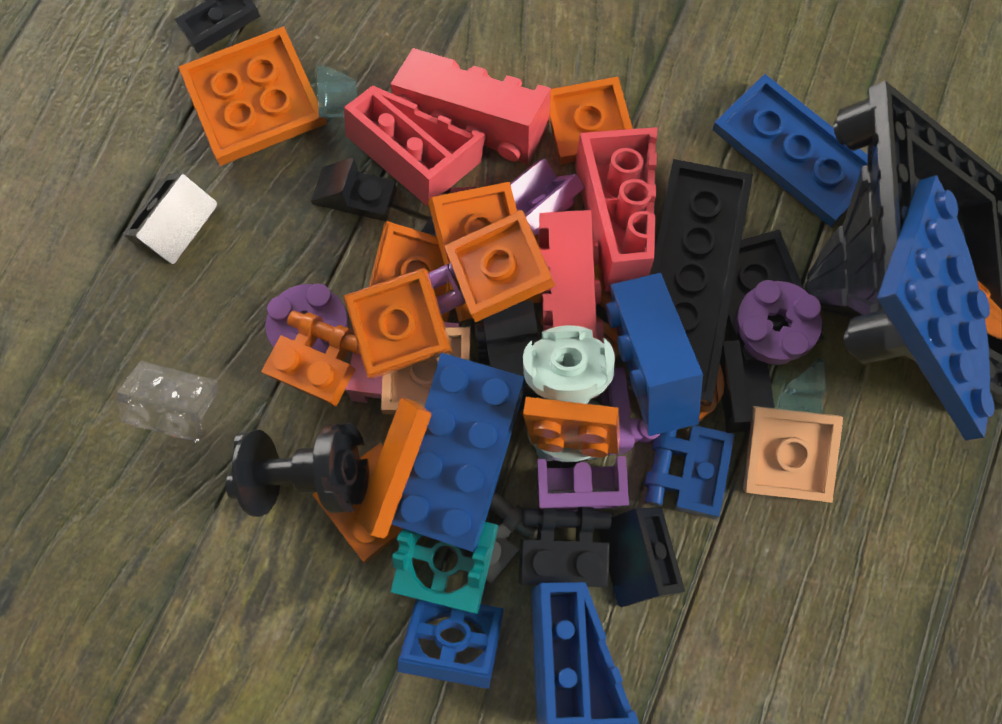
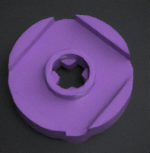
M765 280L760 282L756 288L748 292L743 298L736 312L735 328L737 334L739 332L741 339L745 343V349L753 357L768 364H786L791 360L806 355L818 341L822 330L821 305L815 296L808 294L797 285L783 281ZM776 314L784 316L789 327L783 326L780 331H775L772 329L773 322L768 320V316H775Z
M303 284L289 288L273 298L267 307L266 333L273 347L276 345L280 335L295 340L298 329L287 324V318L294 310L302 314L310 312L322 317L324 323L334 327L342 325L349 328L348 316L341 300L323 284ZM317 338L313 349L326 353L329 342Z

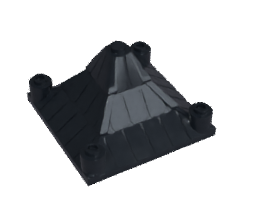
M887 81L869 87L868 98L839 109L837 120L833 124L835 136L841 145H846L853 151L867 146V165L861 168L843 226L838 227L808 273V281L805 283V291L819 300L821 310L851 318L848 329L844 334V341L848 352L861 363H871L900 356H906L915 361L879 303L877 296L918 181L937 175L944 190H949L953 193L958 205L957 219L972 259L976 278L991 293L990 298L1002 310V175ZM987 334L990 361V393L994 401V410L1002 409V340Z

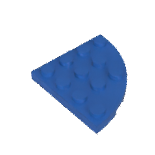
M937 175L918 181L877 299L964 440L984 438L988 417L994 414V401L990 393V361L985 318L990 314V306L985 293L979 290L972 259L957 219V201L951 191L944 190Z

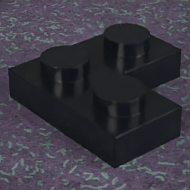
M204 0L200 5L175 18L178 28L198 54L260 17V14L252 0Z

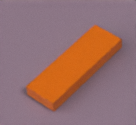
M403 397L400 399L357 516L359 523L371 536L380 538L387 536L432 416L431 412L414 400Z

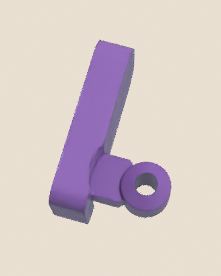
M614 367L613 379L607 388L598 395L601 406L619 408L618 454L608 453V455H624L634 447V442L649 443L660 434L648 436L643 419H630L631 410L625 371L622 367Z

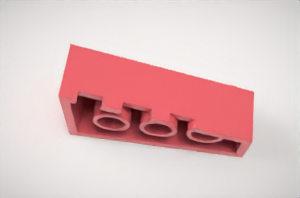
M414 48L391 82L392 94L417 104V110L438 118L439 115L451 119V125L469 133L476 130L485 134L484 146L498 151L503 158L512 162L520 161L529 165L549 129L550 87L538 84L535 90L521 87V79L508 75L504 81L493 79L484 68L472 66L467 71L462 70L455 60Z
M658 127L580 133L575 169L585 186L581 190L585 210H591L592 239L598 241V264L605 292L611 291V284L648 276L652 268L655 249L654 202L656 198L655 169L657 166L656 141Z
M591 210L539 213V248L556 285L541 293L543 332L558 326H580L592 330L593 338L604 343L603 320L596 319L595 304H601L600 279H594V265H598L599 255L598 241L592 239Z

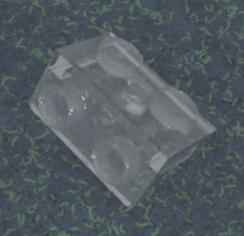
M140 361L117 391L121 421L137 428H145L168 434L175 438L198 442L202 436L201 419L218 394V380Z

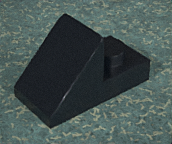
M349 158L322 167L311 203L386 222L397 185L395 180L358 172L355 159Z

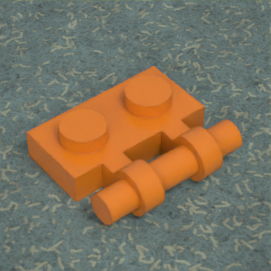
M294 310L289 314L287 324L298 329L295 340L280 335L261 372L271 379L337 407L356 370L343 360L348 351L360 354L354 331L342 325L334 327L323 322L322 317L313 313L302 314ZM317 338L329 342L326 353L313 349Z

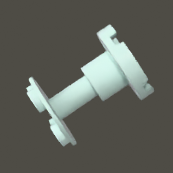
M570 325L553 327L542 332V339L533 346L532 340L526 346L523 354L524 377L527 384L538 395L546 399L600 405L598 402L591 400V398L601 394L613 379L614 351L605 338L603 344L600 340L593 338L592 330L585 327ZM527 429L528 439H529V441H530V443H531L530 436H529L528 429ZM532 444L536 448L537 456L540 459H546V461L577 462L586 459H598L582 454L580 449L563 448L561 452H548L539 449L537 444Z

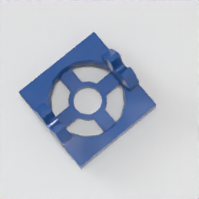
M416 599L398 660V672L489 689L504 608L480 604L479 612L472 613ZM450 617V619L443 620L438 625L428 624L432 620ZM463 621L472 622L481 629L483 634L471 632L469 626ZM448 628H456L464 633L465 639L458 643H449L441 638L440 633ZM421 638L436 642L437 646L442 649L440 659L429 658L423 653L420 647ZM467 647L484 650L473 662L467 664L454 662L456 653L463 651Z

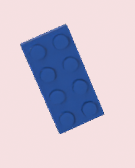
M766 74L714 122L712 128L716 134L830 227L848 210L861 168L867 165V154L861 149L853 151L846 145H841L831 125Z
M441 353L424 407L431 412L432 416L397 507L392 525L472 552L476 550L527 384L524 376Z

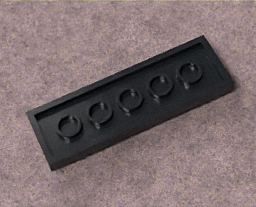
M673 159L654 249V261L649 275L662 274L703 373L700 405L710 406L715 392L753 174ZM629 373L627 389L633 390Z

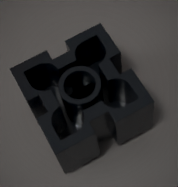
M532 300L515 304L482 319V323L475 324L480 363L488 361V364L483 365L524 376V350L531 340L532 346L539 341ZM526 384L519 410L524 409L526 397L546 398L538 395Z

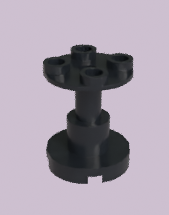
M351 423L331 424L322 429L313 448H300L296 450L293 458L279 459L274 442L267 433L262 430L240 432L234 439L235 451L232 460V472L226 478V492L229 498L237 499L244 512L252 517H261L268 514L277 501L280 485L294 484L299 492H317L321 504L331 513L353 512L355 509L352 506L362 504L369 479L368 458L360 459L357 447L365 445L362 435Z

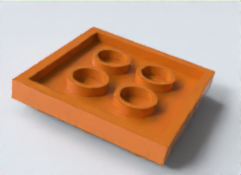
M284 26L178 66L212 151L220 166L327 124L323 111Z

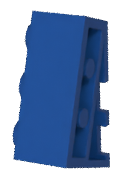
M657 273L611 284V302L605 304L606 316L610 328L617 329L619 353L622 361L627 363L632 389L637 397L648 436L698 425L703 373L662 274Z
M586 582L540 583L532 588L531 606L537 724H639L634 710H631L621 683L623 679L618 667H615L605 641L607 637Z

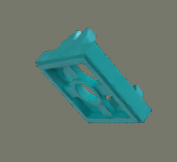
M485 522L479 544L472 558L465 557L460 547L445 542H439L432 548L415 545L423 535L402 529L397 537L399 549L393 553L392 557L393 567L396 568L390 592L478 613L499 526ZM444 546L452 547L458 555L456 567L448 572L440 571L434 563L436 552ZM412 558L429 563L430 569L435 573L431 589L425 587L417 578ZM460 570L469 572L468 582L462 588L450 593L445 592L450 576L457 574Z

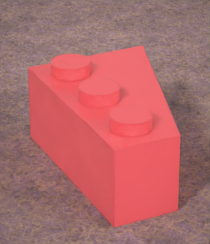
M371 86L344 107L346 137L427 207L429 206L428 200L431 197L440 196L481 163L485 134L473 130L472 133L451 125V119L442 115L435 118L417 110V104L380 88Z

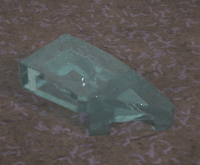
M317 65L319 117H345L344 107L357 98L356 80L327 66Z
M817 359L810 368L787 385L784 392L777 399V409L822 414V397L826 392L824 359Z

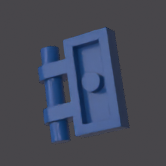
M696 425L691 426L688 440L676 438L677 430L661 433L653 440L652 450L656 452L652 471L647 472L644 485L648 487L645 503L653 506H662L665 491L677 493L674 510L717 520L720 517L735 434ZM672 455L684 457L681 477L669 475Z

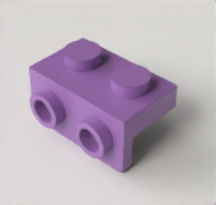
M546 159L536 161L510 183L517 212L523 210L534 236L539 233V213L563 212L575 203L574 196L585 188L577 174L557 177Z

